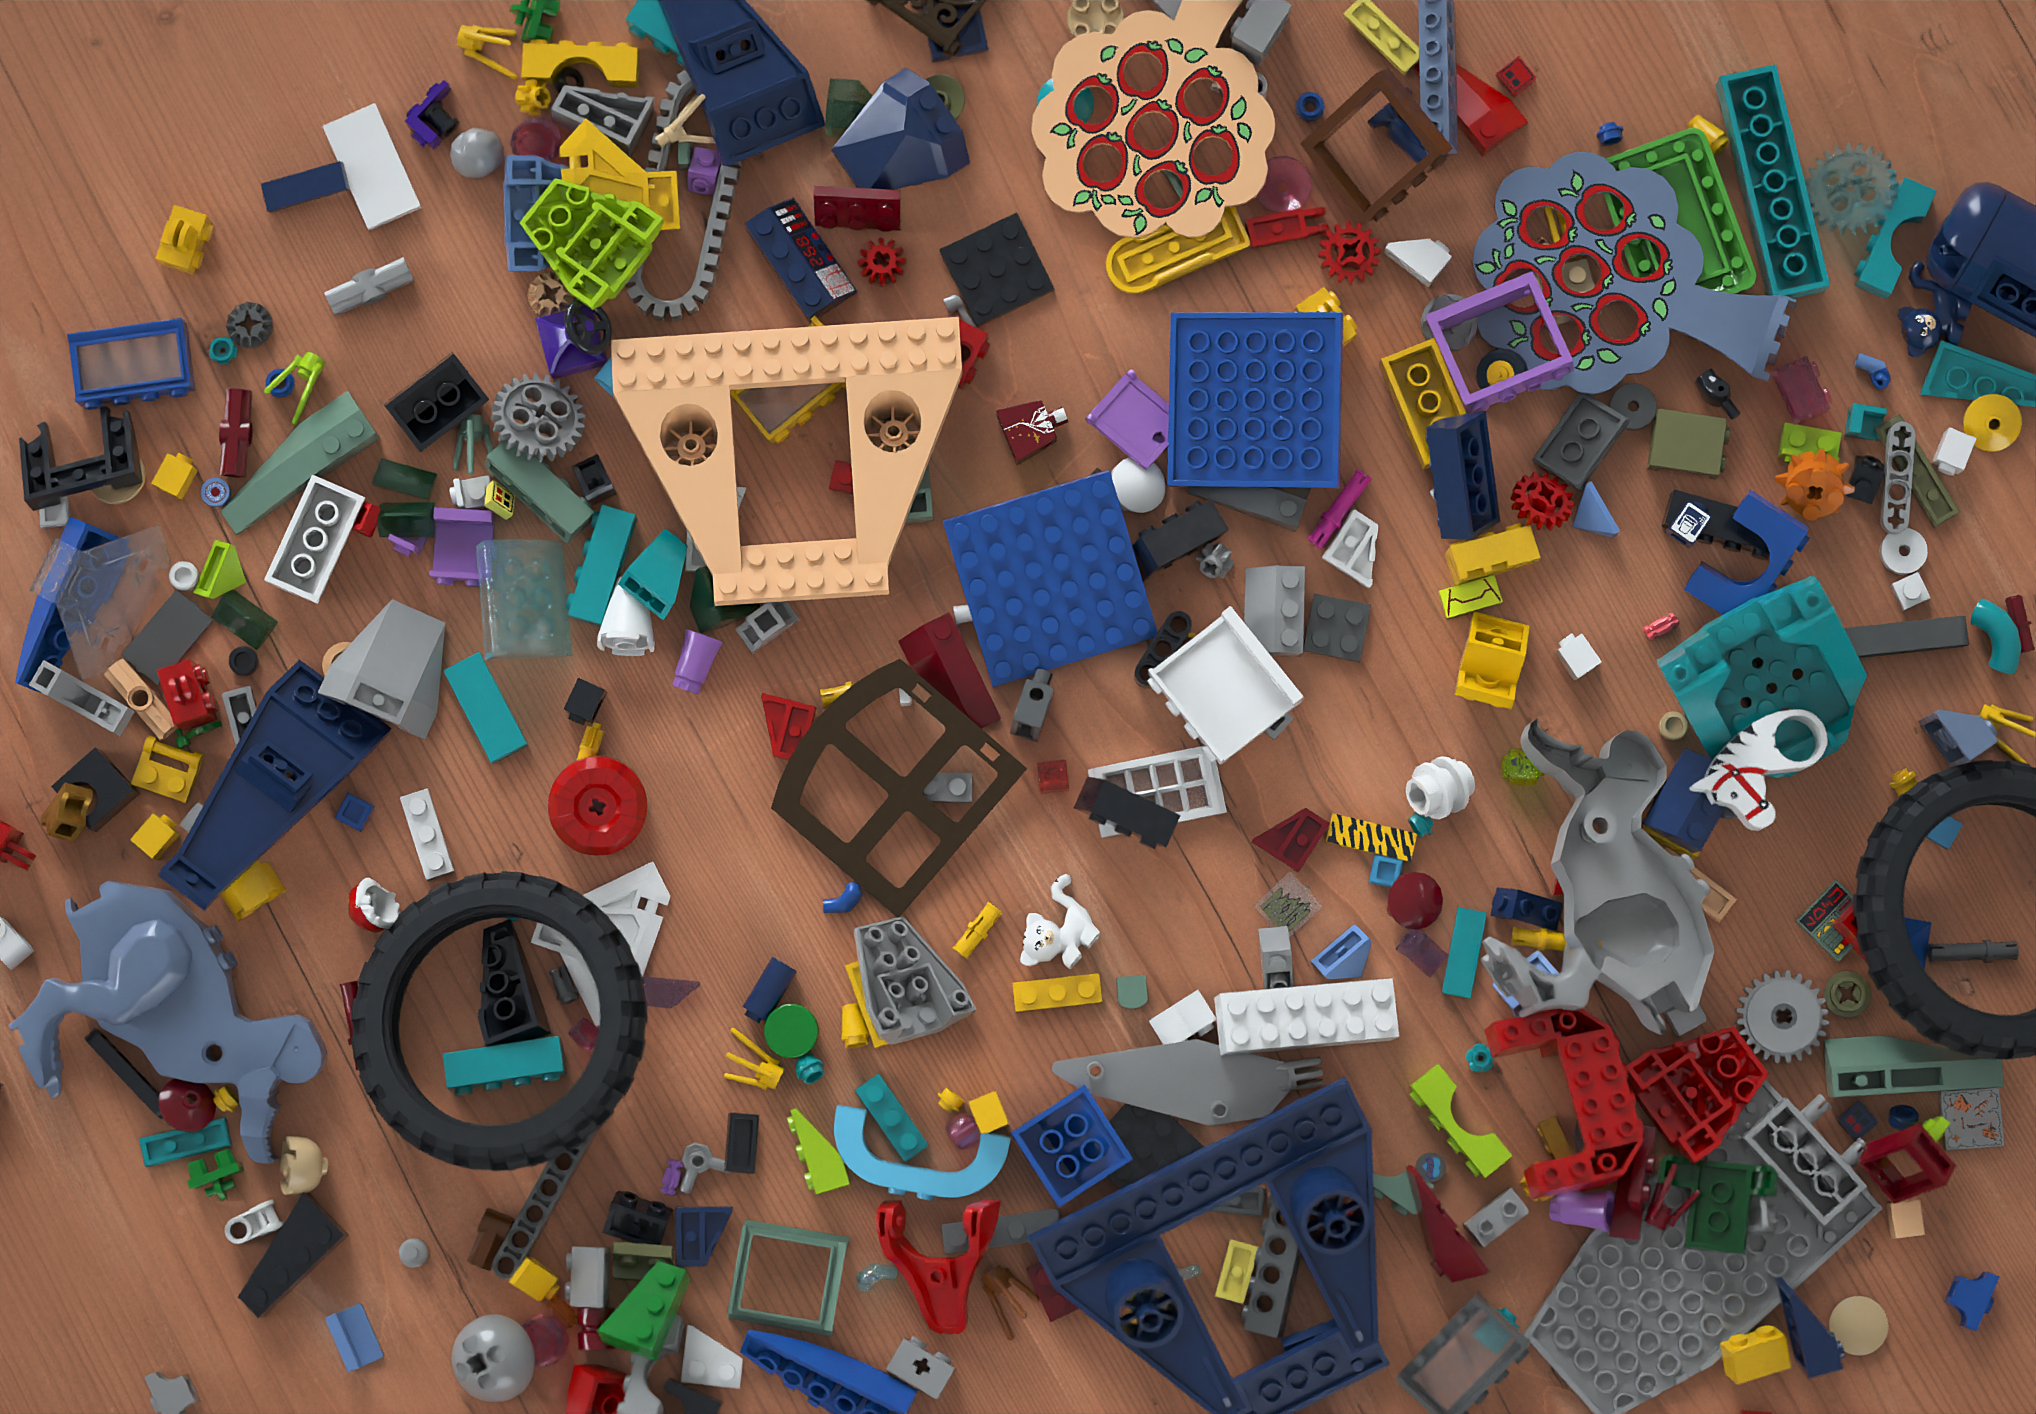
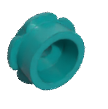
M229 337L215 338L210 343L209 356L220 365L229 364L231 359H234L237 355V347L234 346V341ZM222 348H225L226 351L225 353H221L220 350Z
M1414 811L1413 816L1408 818L1409 825L1420 838L1426 834L1431 835L1432 830L1430 828L1434 826V823L1430 816L1425 817V815Z
M1476 1044L1473 1046V1049L1468 1050L1466 1061L1469 1062V1068L1472 1071L1487 1072L1493 1067V1060L1495 1058H1492L1490 1049L1485 1044ZM1478 1056H1483V1060L1479 1061Z

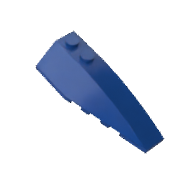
M69 517L35 601L20 655L15 683L40 692L31 687L29 683L42 661L45 660L60 668L63 664L62 658L69 649L75 647L79 641L77 637L86 625L89 626L96 617L94 613L101 603H106L111 596L133 542Z
M749 1330L740 1350L741 1354L767 1373H776L782 1377L786 1387L792 1391L797 1388L808 1396L807 1402L817 1408L820 1405L831 1414H908L918 1392V1389L847 1355L809 1342L777 1334Z

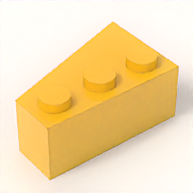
M1518 523L1506 527V532L1494 534V531L1479 535L1476 540L1468 542L1462 540L1451 544L1445 553V557L1454 585L1457 586L1538 562L1541 557L1531 526L1522 527V524Z

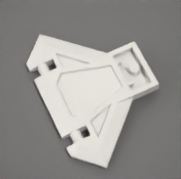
M653 861L583 895L599 907L621 931L631 947L636 962L639 964L642 978L663 920L662 916L655 914L658 904L667 906L671 897ZM641 897L648 899L644 910L637 908ZM537 923L531 943L560 953L595 1026H598L600 1023V1003L594 977L588 964L577 948L563 934L547 925Z

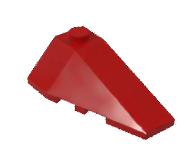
M1420 62L1413 66V69L1420 77ZM1456 63L1457 125L1483 157L1525 126L1528 121L1511 99Z
M575 1364L567 1391L566 1414H617L618 1405L620 1402L624 1403L626 1392L623 1390L625 1377L630 1373L598 1364Z

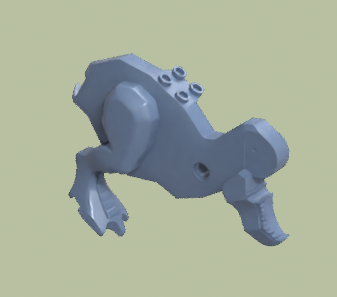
M108 880L100 885L101 898L79 909L72 897L65 900L67 917L80 940L82 982H65L58 978L44 980L39 994L20 1017L9 1024L11 1031L19 1029L25 1044L18 1047L38 1088L46 1087L52 1098L61 1094L63 1060L60 1058L61 1052L59 1050V1025L63 1021L65 1014L76 1012L97 1019L102 1029L140 1047L159 1075L195 1083H234L238 1087L239 1103L242 1109L240 1134L248 1156L255 1162L270 1164L280 1159V1157L274 1155L271 1142L273 1123L281 1107V1104L276 1100V1094L279 1092L277 1088L282 1080L299 1084L313 1079L322 1072L327 1062L326 1046L313 1021L300 1014L252 1020L241 1015L232 979V968L238 964L230 950L227 952L223 951L219 943L224 940L221 930L217 925L209 927L204 924L170 890ZM213 1044L218 1045L222 1049L223 1055L220 1060L215 1059L211 1055Z

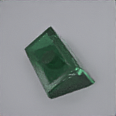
M382 458L373 477L372 485L429 502L437 474Z
M435 502L382 503L379 506L381 510L378 514L377 525L380 537H389L390 534L396 537L435 536V520L433 519L434 507H436Z
M231 590L222 596L211 618L256 650L262 646L278 623L277 620L235 590Z

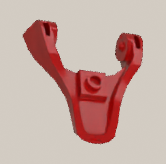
M902 1200L883 1201L878 1207L876 1228L882 1251L885 1257L895 1264L905 1277L918 1302L922 1316L932 1331L939 1334H960L966 1329L968 1323L969 1287L975 1270L993 1238L1001 1200H981L977 1203H971L966 1207L963 1216V1228L969 1237V1251L956 1258H929L915 1250L903 1235L906 1224V1212L902 1205Z

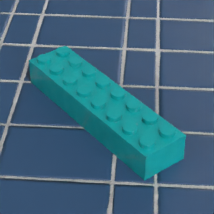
M1774 64L1720 76L1715 87L1766 295L1781 294L1795 299L1825 292L1830 286L1777 65Z

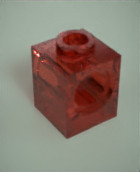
M1066 759L1037 762L1040 794L1069 791Z

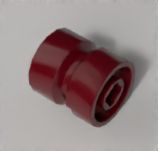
M615 1307L577 1308V1325L582 1327V1331L577 1333L578 1350L616 1349L614 1346L603 1343L597 1332L616 1310Z

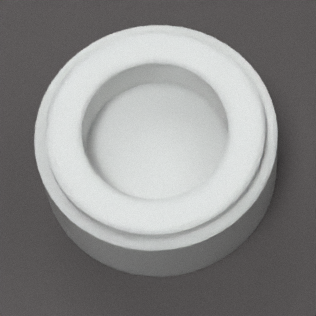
M185 561L173 565L169 572L171 584L180 591L194 589L200 577L198 569L193 564Z

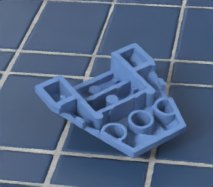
M536 155L506 156L505 181L503 183L505 249H507L509 272H537L550 267L519 222L555 178L562 180L561 169H569V166L559 165Z

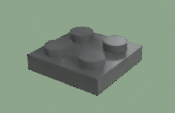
M1314 594L1303 652L1360 662L1371 605Z

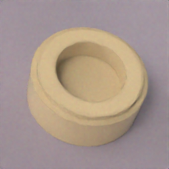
M1676 711L1666 713L1658 724L1659 733L1664 739L1669 741L1680 740L1686 735L1689 728L1687 718Z

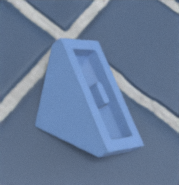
M1591 481L1582 490L1572 527L1613 538L1620 530Z
M1354 924L1313 958L1311 963L1327 979L1362 977L1372 941Z

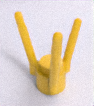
M462 25L457 37V47L465 49L464 55L473 57L503 75L516 80V74L476 52V49L481 50L483 48L484 42L506 46L511 45L510 40L485 34L515 36L516 31Z
M1984 704L1978 714L1984 721L1989 720L1996 731H1998L2002 724L2023 734L2036 737V732L2004 719V716L2032 722L2033 717L2002 709L1993 704L1991 706ZM1996 736L1998 742L1995 744L2015 761L2027 763Z
M731 1028L730 1032L768 1063L762 1061L760 1066L739 1056L726 1053V1058L757 1072L755 1077L760 1080L725 1073L724 1078L758 1086L764 1090L767 1087L775 1089L784 1071V1068L778 1066L780 1061L769 1056L738 1030Z

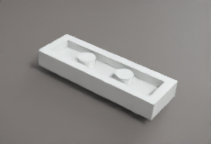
M429 789L400 797L425 879L428 881L455 872Z

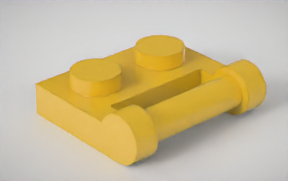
M148 735L131 784L187 804L201 768L204 754L197 751L191 753L159 742L158 738ZM154 752L189 764L187 773L152 761Z

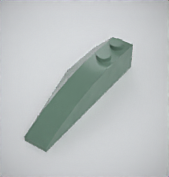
M347 391L302 421L220 512L235 534L239 535L304 491L312 475L323 478L378 441L380 437L351 394Z

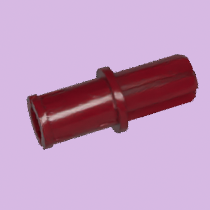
M2015 595L2006 598L2005 603L2008 614L2019 631L2022 645L2021 653L2035 650L2029 627L2032 623L2027 619L2023 597Z

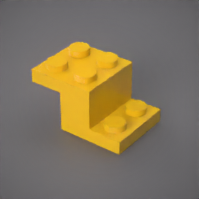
M1474 611L1470 622L1468 639L1459 666L1455 695L1461 696L1466 700L1485 702L1497 708L1512 709L1517 682L1526 656L1530 626Z

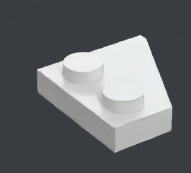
M1353 509L1322 559L1366 588H1370L1373 582L1371 576L1373 562L1375 561V540L1378 534V524Z
M687 1325L681 1382L739 1389L743 1358L693 1325Z

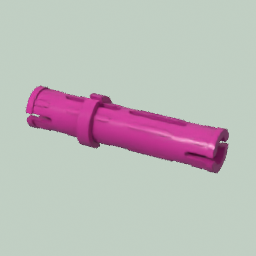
M1359 469L1355 471V474L1328 512H1323L1320 516L1322 520L1307 538L1311 544L1315 542V547L1319 549L1324 548L1333 532L1340 529L1342 526L1341 521L1368 483L1371 482L1370 476L1367 475L1365 477L1363 471Z

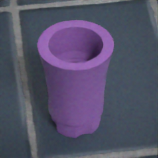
M685 628L683 646L674 672L676 676L672 685L699 694L701 684L705 683L712 663L724 642Z
M1613 1191L1566 1192L1554 1195L1550 1198L1549 1203L1550 1219L1552 1221H1560L1563 1224L1592 1227L1610 1232L1615 1194Z

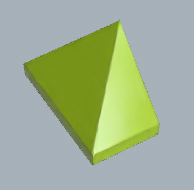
M219 540L214 541L193 593L215 599L246 583L234 545Z

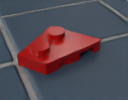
M762 693L761 699L773 756L789 760L802 737L812 726L817 707Z

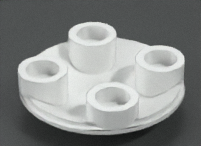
M1129 457L1121 461L1112 470V479L1121 509L1145 513L1155 509L1162 502L1166 484L1163 473L1154 462L1145 470Z

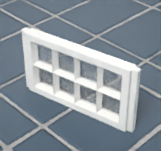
M1204 746L1088 770L1089 777L1105 779L1181 815L1178 823L1227 813L1216 760L1211 762L1202 751ZM1108 823L1105 826L1099 824L1101 838L1121 835L1114 831V826Z

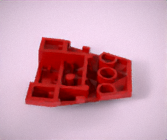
M1734 1026L1700 1035L1698 1038L1684 1042L1679 1041L1663 1048L1648 1050L1626 1066L1628 1081L1634 1088L1635 1099L1672 1148L1677 1147L1680 1153L1693 1164L1720 1145L1723 1141L1722 1138L1737 1121L1745 1105L1750 1102L1769 1075Z

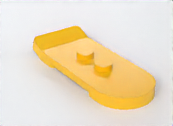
M1235 206L1225 207L1220 224L1211 233L1202 237H1184L1165 224L1150 235L1138 238L1125 237L1112 246L1107 255L1106 270L1110 281L1117 289L1128 294H1142L1225 257L1244 251L1250 245V239Z

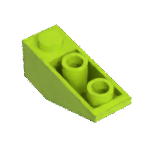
M797 1108L790 1110L792 1116L787 1117L791 1133H797L800 1144L796 1145V1150L800 1162L806 1161L809 1172L805 1173L804 1176L809 1191L814 1189L817 1195L850 1185L845 1163L840 1153Z

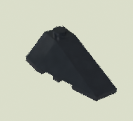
M508 919L483 929L481 963L484 966L483 982H480L482 999L481 1009L478 1011V1021L485 1046L535 1040L550 1034L545 1009L512 920Z

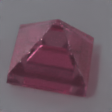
M583 1017L568 1031V1034L578 1047L590 1052L596 1045L599 1029Z

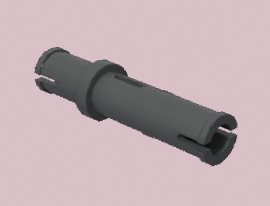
M1983 940V943L1928 944L1927 954L1929 962L1983 960L1984 963H1991L1992 960H2017L2019 948L2017 941L1992 942L1991 940Z

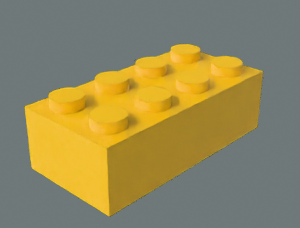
M1435 338L1382 358L1378 365L1422 471L1430 468L1426 427L1443 418L1466 414Z

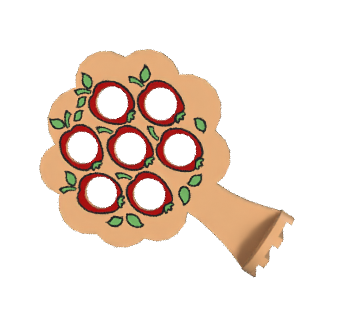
M1182 0L1175 20L1161 12L1151 10L1135 12L1122 20L1112 35L1091 32L1078 35L1064 44L1055 58L1052 70L1055 91L1050 92L1039 102L1033 114L1031 130L1037 148L1046 157L1042 173L1045 191L1054 204L1065 211L1079 214L1094 211V214L1106 229L1122 237L1138 238L1150 235L1167 224L1177 234L1187 238H1195L1211 233L1220 224L1225 207L1244 205L1257 197L1265 185L1268 173L1265 151L1273 141L1276 128L1273 110L1265 98L1258 93V76L1253 64L1240 52L1230 48H1216L1222 33L1243 0ZM1136 54H1151L1162 65V79L1151 90H1134L1124 79L1125 65ZM1200 79L1212 80L1219 85L1223 92L1221 107L1216 113L1207 117L1195 116L1188 111L1184 104L1186 89L1191 83ZM1093 86L1107 91L1113 102L1112 112L1109 117L1102 123L1094 125L1086 124L1078 119L1074 111L1075 98L1079 92ZM1146 113H1161L1172 123V138L1161 149H1144L1134 138L1135 124ZM1216 137L1223 139L1229 144L1232 149L1233 158L1231 165L1226 171L1212 176L1198 170L1194 164L1193 155L1195 148L1201 141L1206 138ZM1102 144L1110 145L1117 149L1123 162L1118 176L1104 183L1096 182L1089 178L1083 166L1087 152L1093 147ZM1162 170L1173 172L1180 178L1183 184L1182 197L1178 203L1165 209L1154 207L1147 201L1144 195L1145 182L1149 176Z

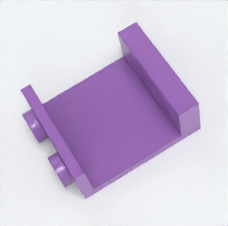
M434 507L433 519L436 521L433 571H429V577L432 580H436L437 585L453 586L454 581H463L467 587H483V583H490L495 523L493 511Z

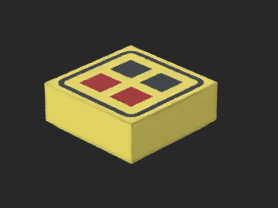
M493 480L487 484L484 505L507 520L513 515L515 495Z

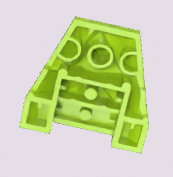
M555 178L519 223L568 292L594 310L603 305L607 299H614L650 255L653 249L651 243L658 236L664 219L640 202L631 200L630 203L616 199L615 195L609 193L602 195L590 191L588 187Z

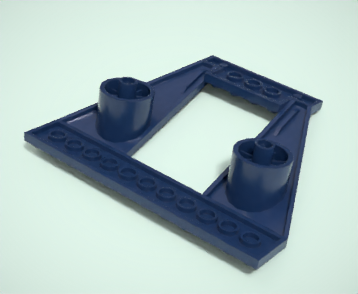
M1346 1077L1028 1236L1029 1242L1055 1290L1211 1414H1293L1390 1365L1378 1337L1372 1129ZM1266 1183L1338 1326L1231 1378L1160 1235ZM1336 1195L1335 1199L1326 1200V1197ZM1344 1196L1354 1199L1345 1205L1341 1203ZM1323 1199L1324 1202L1318 1208L1314 1207L1315 1204ZM1353 1210L1351 1217L1346 1216V1213ZM1309 1213L1317 1215V1219L1307 1223ZM1322 1225L1324 1226L1323 1231L1315 1230ZM1145 1289H1150V1290H1149V1293H1147V1292L1140 1293V1292H1139V1291H1142V1290H1145ZM1157 1289L1167 1293L1159 1298L1155 1296ZM1133 1294H1137L1132 1301L1127 1300ZM1169 1303L1166 1310L1160 1309L1161 1306ZM1122 1307L1131 1309V1312L1120 1316ZM1138 1319L1137 1324L1131 1323V1321Z

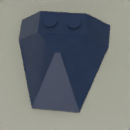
M907 68L896 73L880 85L862 111L831 149L857 188L898 190L899 188L911 185H921L924 182L946 179L970 163L962 129L931 83Z

